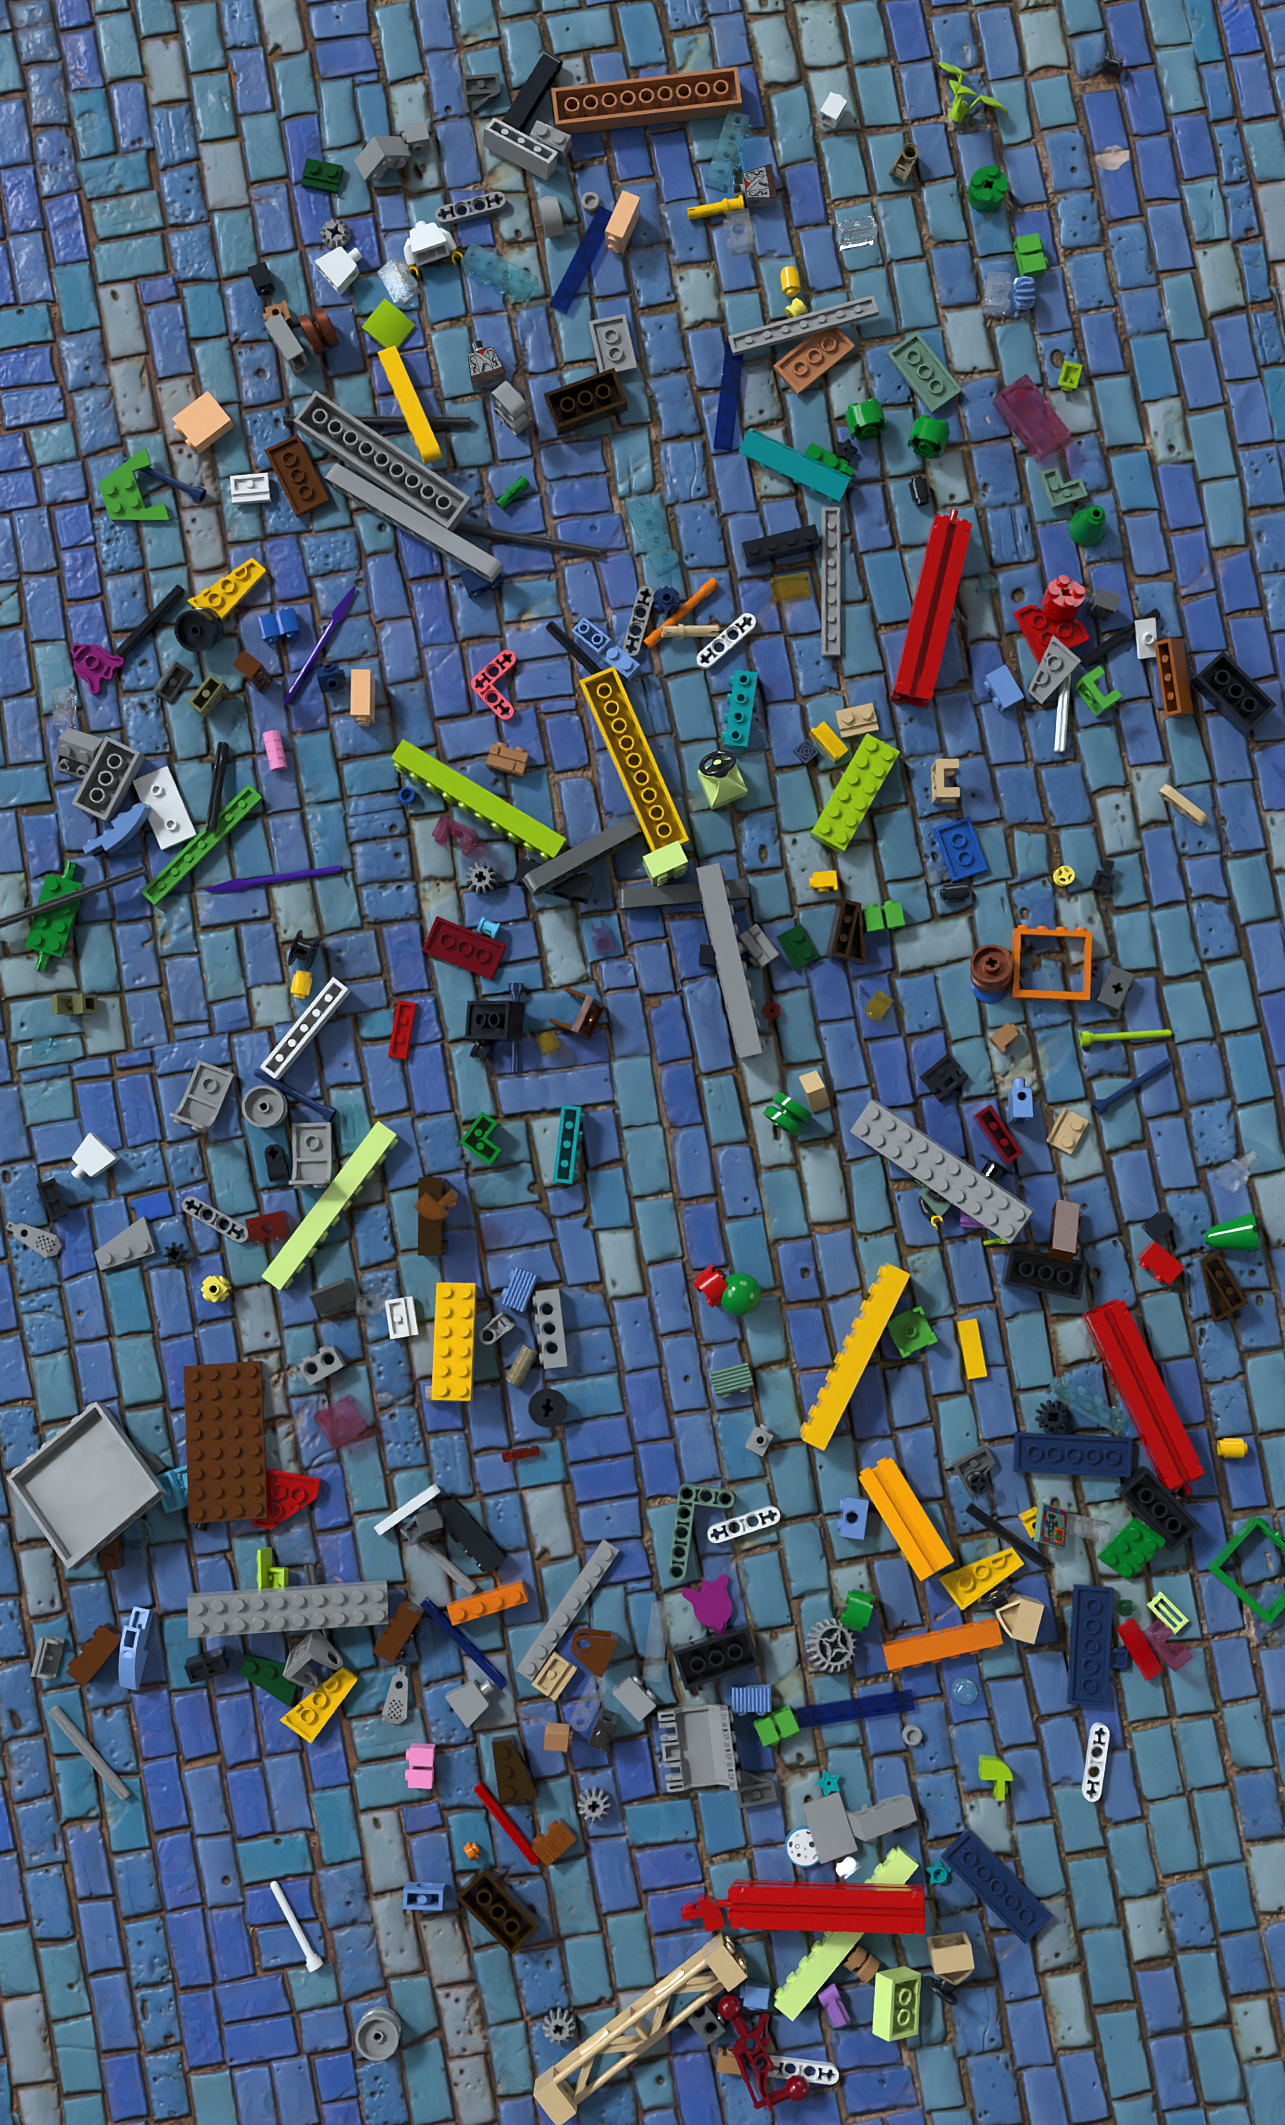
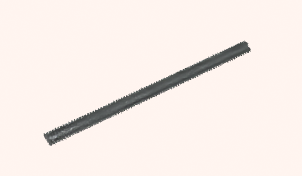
M288 414L287 416L284 415L283 425H295L293 421L296 418L295 414L294 416H290V414L289 416ZM355 414V418L363 424H367V426L407 425L403 415L402 417L400 415L399 417L398 415L397 417L396 415H392V417L391 415L390 417L389 415H385V417L384 415L383 417L382 415H378V417L377 415L376 417L375 415L373 417L372 415L371 417L370 415L369 417L364 415L363 417L362 414L361 417L359 414L358 417L357 414L356 417ZM427 415L426 417L430 426L444 425L445 427L449 425L450 427L451 425L452 427L456 425L457 427L458 425L459 427L463 425L464 427L465 425L466 427L470 425L471 427V417H468V415L467 417L466 415L465 417L464 415L462 417L461 415L460 417L459 415L458 417L457 415L455 417L454 415L453 417L452 415L451 417L450 415L448 417L447 415L446 417L445 415L444 417L442 415L441 417L440 415L439 417L438 415L437 417L435 415L434 417L433 415L432 417Z
M460 522L453 530L454 532L459 531V533L464 532L482 537L487 536V538L494 537V539L498 540L501 538V540H510V542L517 541V543L521 544L524 542V544L538 545V547L540 545V547H549V549L568 550V552H577V554H591V556L599 557L601 553L600 546L598 548L596 545L591 547V544L590 546L589 544L586 546L584 543L583 545L582 543L577 544V542L575 544V541L574 543L572 541L568 543V540L563 542V539L562 541L561 539L556 541V538L552 540V537L547 539L546 536L545 539V536L540 538V535L539 537L538 535L533 536V534L532 536L531 534L526 535V533L524 535V532L523 534L522 532L517 534V531L516 533L515 531L512 533V530L511 532L510 530L509 532L508 530L505 531V529L501 531V528L496 530V527L494 530V527L493 529L491 527L489 529V526L488 528L487 526L486 528L485 526L482 527V525L478 527V524L473 526V523L472 525L471 523L466 525V522L465 524Z
M140 865L138 869H131L127 873L124 871L120 875H115L116 877L113 875L111 879L106 878V880L104 879L100 883L97 881L93 885H88L89 887L86 885L84 889L79 888L75 892L72 890V892H68V895L67 893L66 895L63 894L61 897H57V899L52 898V900H48V902L45 900L43 904L41 902V905L38 903L39 905H34L30 909L27 907L23 911L18 910L16 914L13 912L14 915L9 914L5 918L2 916V918L0 917V929L1 927L24 921L26 918L35 917L37 914L51 911L53 908L62 907V905L69 904L71 901L75 902L78 899L80 900V898L82 899L87 896L89 897V895L100 893V891H105L107 888L127 883L130 880L132 881V879L134 880V878L143 877V875H147V871L144 865H142L143 867Z

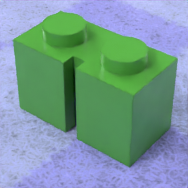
M1034 233L1016 237L1013 247L1020 277H1043L1048 268V260L1043 255L1044 243L1039 238V234Z
M896 900L884 902V906H877V904L866 905V908L862 910L865 934L904 927L905 921L901 902L896 903Z
M790 1705L753 1720L763 1746L768 1745V1747H772L779 1743L780 1738L786 1737V1739H790L800 1731Z

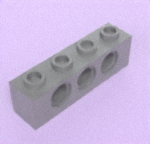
M560 1289L535 1291L536 1295H533V1306L538 1309V1314L535 1315L536 1326L540 1327L537 1341L538 1346L542 1345V1353H539L540 1365H544V1369L568 1366ZM545 1304L552 1305V1314L547 1315L543 1312L542 1308ZM552 1323L555 1326L553 1334H548L545 1331L546 1324ZM555 1343L558 1347L557 1352H548L547 1345Z

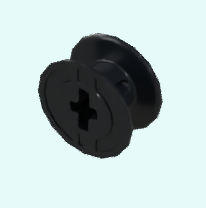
M299 930L290 949L288 965L291 966L296 958L304 960L305 971L308 972L315 960L320 936L317 935L312 943L303 941V931Z
M980 1154L987 1161L981 1173L994 1182H998L1003 1172L1011 1176L1014 1175L1000 1163L986 1155Z
M554 1389L537 1391L531 1397L528 1404V1412L531 1419L542 1427L558 1425L565 1418L568 1411V1403L565 1396ZM550 1399V1406L553 1407V1411L550 1410L549 1416H545L546 1409L543 1408V1405H547V1401Z

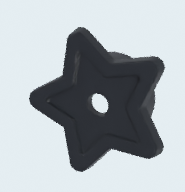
M847 439L844 443L835 442L838 449L836 457H841L850 462L852 454L858 452V449L851 445L850 439Z

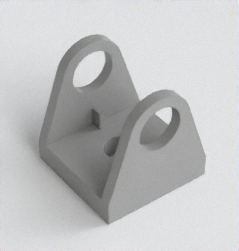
M313 1629L290 1651L283 1676L304 1688L315 1691L320 1686V1680L307 1662L313 1659L337 1670L343 1665V1660L328 1640L317 1629ZM328 1653L336 1658L337 1664L329 1659ZM305 1674L312 1677L315 1685L310 1684L306 1680Z

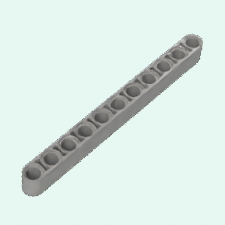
M335 463L325 476L324 480L331 487L487 581L494 582L503 569L504 565L493 556L343 466Z

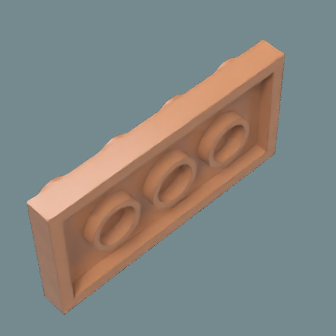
M839 327L814 333L773 366V369L798 396L853 351L855 345Z

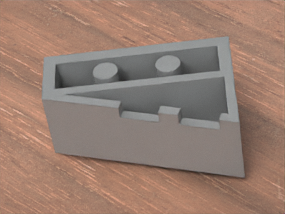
M905 1794L879 1800V1804L869 1808L867 1804L861 1806L862 1810L857 1812L845 1811L853 1836L866 1842L875 1841L877 1836L882 1834H892L894 1829L899 1827H909L911 1822L917 1820L911 1797Z

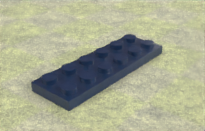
M1014 1432V1472L1131 1477V1437Z
M1073 1584L1067 1685L1068 1704L1107 1707L1114 1589L1112 1586Z
M969 1828L940 1855L1024 1944L1053 1916Z

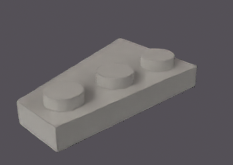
M146 1216L141 1217L94 1252L100 1271L157 1252Z

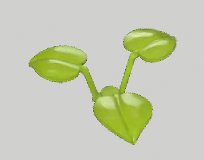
M944 62L938 63L937 67H942L946 71L956 74L959 79L958 82L949 80L955 94L953 107L948 115L950 119L962 123L965 114H969L978 102H984L1000 108L1006 116L1008 115L1007 109L1000 102L984 95H980L967 108L968 103L963 101L964 96L977 97L973 90L962 85L963 77L967 78V74L954 65Z

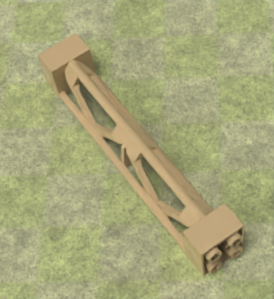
M720 1932L691 1958L560 2062L535 2079L533 2096L555 2125H562L575 2115L579 2103L721 1990L726 1988L729 1992L747 1978V1960L741 1951L737 1952L733 1947L735 1944L729 1935L725 1936L723 1932ZM708 1965L716 1975L694 1977ZM707 1991L662 2026L661 2022L672 1994ZM657 2006L648 2032L640 2019ZM631 2026H632V2027L637 2031V2033L639 2034V2035L620 2036L622 2033H624L626 2030H628ZM631 2051L590 2085H586L595 2055ZM582 2066L575 2091H573L565 2079Z

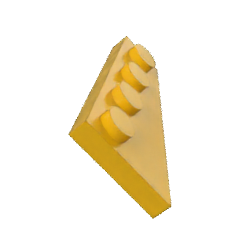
M251 558L234 569L231 574L225 578L222 577L217 583L209 588L207 587L199 595L187 601L194 608L204 606L215 610L223 621L263 578L267 570L255 559Z
M1010 1547L937 1578L959 1608L963 1610L1024 1565L1015 1550Z
M343 1666L322 1683L318 1689L310 1693L285 1714L280 1721L309 1743H312L358 1680V1677Z

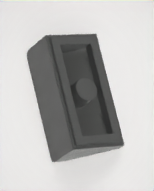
M172 660L152 692L171 703L191 671Z

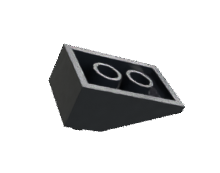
M510 1000L467 1001L465 1039L522 1041L525 1003Z

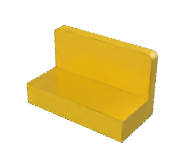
M824 721L816 728L810 730L809 735L833 763L848 752L849 749Z

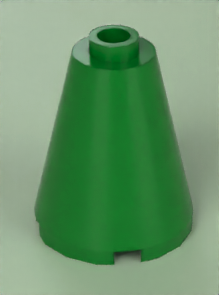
M1094 505L1073 515L1068 526L1072 541L1080 544L1082 547H1093L1100 543L1106 534V515L1101 506Z
M1248 1213L1207 1229L1208 1233H1204L1205 1243L1210 1244V1248L1255 1252L1260 1250L1253 1213Z

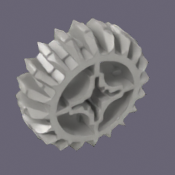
M831 1618L830 1621L823 1619L822 1622H816V1627L810 1628L812 1633L806 1635L810 1641L805 1642L806 1645H810V1649H807L805 1652L812 1654L809 1660H815L813 1666H820L821 1671L827 1670L828 1673H832L834 1670L837 1673L840 1672V1668L842 1670L847 1669L846 1664L850 1665L853 1663L850 1657L855 1658L856 1656L852 1651L858 1648L853 1646V1642H856L857 1639L851 1638L854 1632L844 1628L840 1620L836 1622L835 1618ZM832 1629V1633L829 1634L828 1638L821 1637L826 1630ZM828 1642H832L833 1647L836 1649H830L831 1647H829ZM835 1653L842 1654L837 1661L830 1662L831 1657H834Z

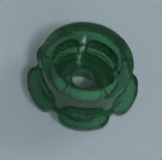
M1123 1599L1117 1602L1116 1611L1121 1616H1130L1136 1609L1131 1600Z

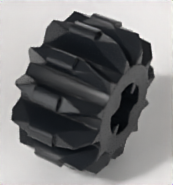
M1049 1399L1046 1401L1047 1406L1040 1403L1039 1405L1042 1410H1035L1036 1413L1040 1414V1416L1035 1417L1036 1421H1041L1038 1426L1040 1428L1045 1426V1432H1049L1051 1429L1053 1433H1056V1426L1063 1430L1064 1427L1061 1423H1068V1420L1063 1417L1069 1415L1068 1412L1063 1411L1065 1406L1063 1404L1058 1406L1059 1401L1057 1400L1052 1404ZM1050 1412L1056 1414L1053 1415L1055 1417L1054 1420L1048 1419V1417H1050L1048 1416Z

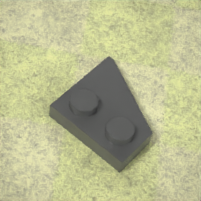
M499 73L462 76L465 115L471 114L501 95Z
M983 1444L951 1463L969 1496L974 1494L966 1482L969 1473L980 1471L986 1477L987 1471L992 1468L995 1460L987 1446Z

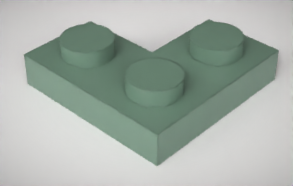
M1057 466L1038 474L1050 509L1084 499L1088 496L1082 478L1063 484Z

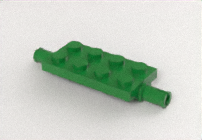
M67 860L63 876L56 877L46 874L38 901L40 905L45 900L48 902V900L50 901L52 898L57 899V897L59 898L63 894L66 895L67 893L68 895V892L70 893L72 890L75 892L79 888L84 889V884L74 880L78 863ZM79 899L33 917L25 947L36 950L39 953L34 970L47 973L50 957H53V955L64 957L80 904Z

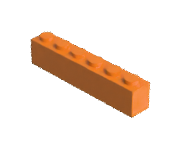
M993 1617L884 1642L881 1645L888 1670L898 1672L903 1670V1667L910 1665L914 1668L922 1666L923 1662L937 1663L942 1661L941 1658L945 1657L950 1659L958 1658L962 1653L976 1654L980 1652V1649L984 1648L994 1650L1003 1644L998 1620Z

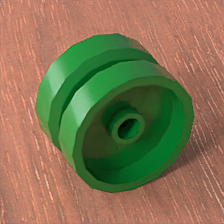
M777 1091L772 1100L780 1110L774 1106H767L763 1115L783 1131L798 1137L803 1128L795 1119L808 1123L813 1114L790 1097Z

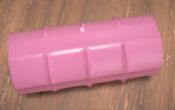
M272 730L263 733L270 770L278 772L287 769L280 731Z

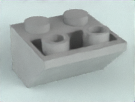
M67 727L58 738L56 770L84 779L103 743V739Z

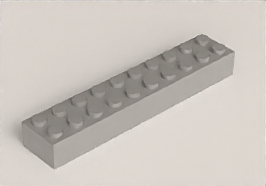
M316 390L293 420L296 428L404 504L453 532L472 506L469 496Z
M719 863L696 868L695 874L711 944L716 954V966L737 1057L742 1058L762 1053V1048L765 1047L763 1038L758 1036L757 1032L760 1029L758 1018H754L753 1011L756 1010L754 999L749 997V992L752 991L750 981L746 980L744 973H747L745 961L741 962L740 954H743L741 942L737 943L736 935H739L737 924H733L731 918L734 916L732 904L729 905L727 900L730 897L728 885L724 886L723 879L726 878L724 867H720Z
M870 1100L850 1130L855 1136L1010 1244L1014 1243L1036 1211L877 1100Z
M386 1580L189 1593L187 1597L189 1638L388 1624Z

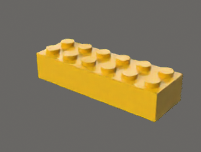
M436 1282L431 1394L433 1402H472L477 1300V1285L475 1283Z

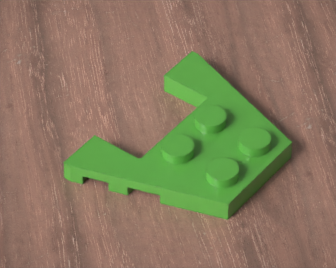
M146 448L140 450L98 483L111 521L171 520L165 503L149 508L145 507L134 472L152 466Z

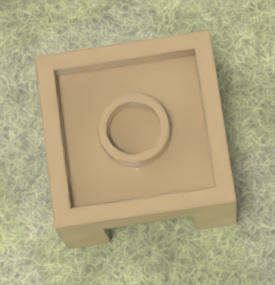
M936 759L932 764V804H955L956 799L960 797L959 787H946V776L954 775V769L959 768V759Z

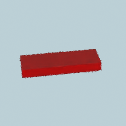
M397 1001L388 1057L408 1059L417 1003Z
M1129 1618L1116 1628L1145 1681H1149L1163 1670L1134 1618Z

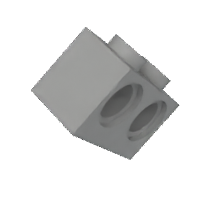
M327 1344L318 1350L320 1353L313 1357L310 1354L301 1359L303 1363L298 1366L309 1386L346 1366L335 1345L330 1347ZM328 1353L334 1356L333 1364H328L325 1360ZM310 1363L316 1364L318 1368L315 1374L311 1373L308 1369Z

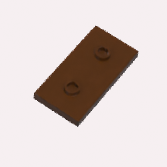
M298 434L264 450L296 518L331 503Z

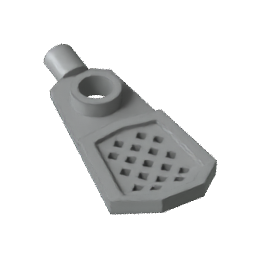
M9 1221L6 1229L13 1232L16 1239L45 1258L58 1255L62 1248L58 1235L23 1223L16 1225ZM23 1230L28 1231V1235L26 1237L22 1235Z
M399 1664L397 1674L392 1677L382 1716L388 1723L400 1724L407 1719L408 1677L405 1675L406 1665ZM401 1681L403 1687L398 1688L396 1682Z

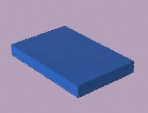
M970 816L933 829L952 883L989 870Z

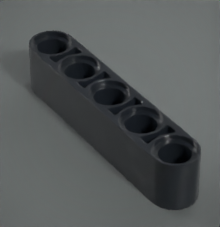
M547 51L543 53L504 116L503 123L523 132L559 74L563 60Z

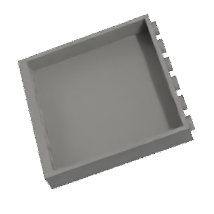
M99 1402L89 1404L81 1415L74 1417L67 1427L60 1429L53 1439L45 1442L39 1451L27 1457L26 1462L13 1469L11 1475L6 1478L67 1569L74 1571L79 1570L167 1494L107 1407Z

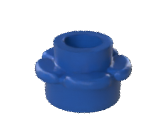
M404 787L398 793V799L401 800L403 805L413 804L416 801L417 793L413 788Z

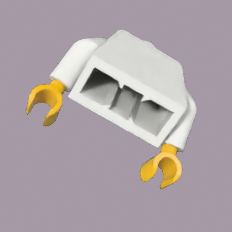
M424 221L417 222L416 228L410 230V238L407 239L404 246L406 264L409 265L407 275L410 280H412L410 276L412 272H416L418 279L420 277L414 264L419 266L449 256L450 251L452 253V264L456 266L455 257L460 258L462 263L463 256L460 252L456 251L457 246L451 233L438 228L433 222L426 224Z

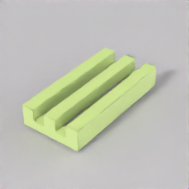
M1161 1591L1147 1604L1174 1634L1189 1621ZM1161 1598L1183 1620L1181 1623L1159 1601ZM1155 1604H1157L1177 1625L1176 1628H1174L1154 1607Z

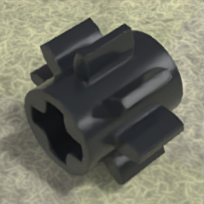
M172 1242L171 1248L165 1247L167 1254L163 1255V1257L169 1259L168 1264H172L175 1261L176 1266H179L180 1260L187 1261L185 1253L189 1251L183 1249V1243L177 1246L176 1242ZM175 1251H179V1255H177V1257L173 1256L172 1253H174Z

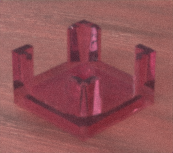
M441 815L432 833L435 842L444 845L449 834L461 839L458 847L462 849L463 855L470 857L479 839L477 831Z
M351 1394L314 1416L333 1450L370 1427L366 1419H362L353 1404L355 1401Z
M1160 1618L1142 1632L1145 1639L1164 1663L1174 1672L1193 1658L1190 1652L1185 1650L1178 1642L1170 1648L1164 1642L1174 1633L1167 1624L1164 1625Z

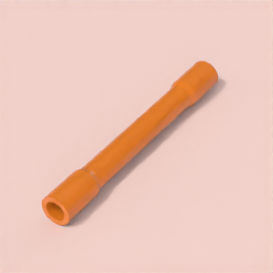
M711 577L662 625L675 626L719 586L718 582ZM661 626L643 640L648 649L651 650L662 639L661 631L663 630H661Z

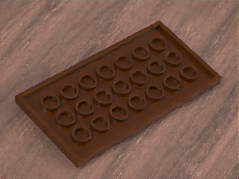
M262 1361L183 1366L189 1524L268 1518Z

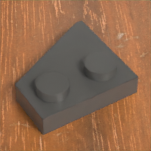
M735 1768V1771H740L741 1783L737 1784L738 1790H736L739 1808L778 1801L773 1779Z

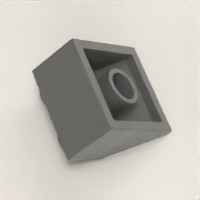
M350 1277L308 1293L318 1313H325L326 1316L337 1312L335 1308L343 1305V1308L354 1305V1300L358 1299Z

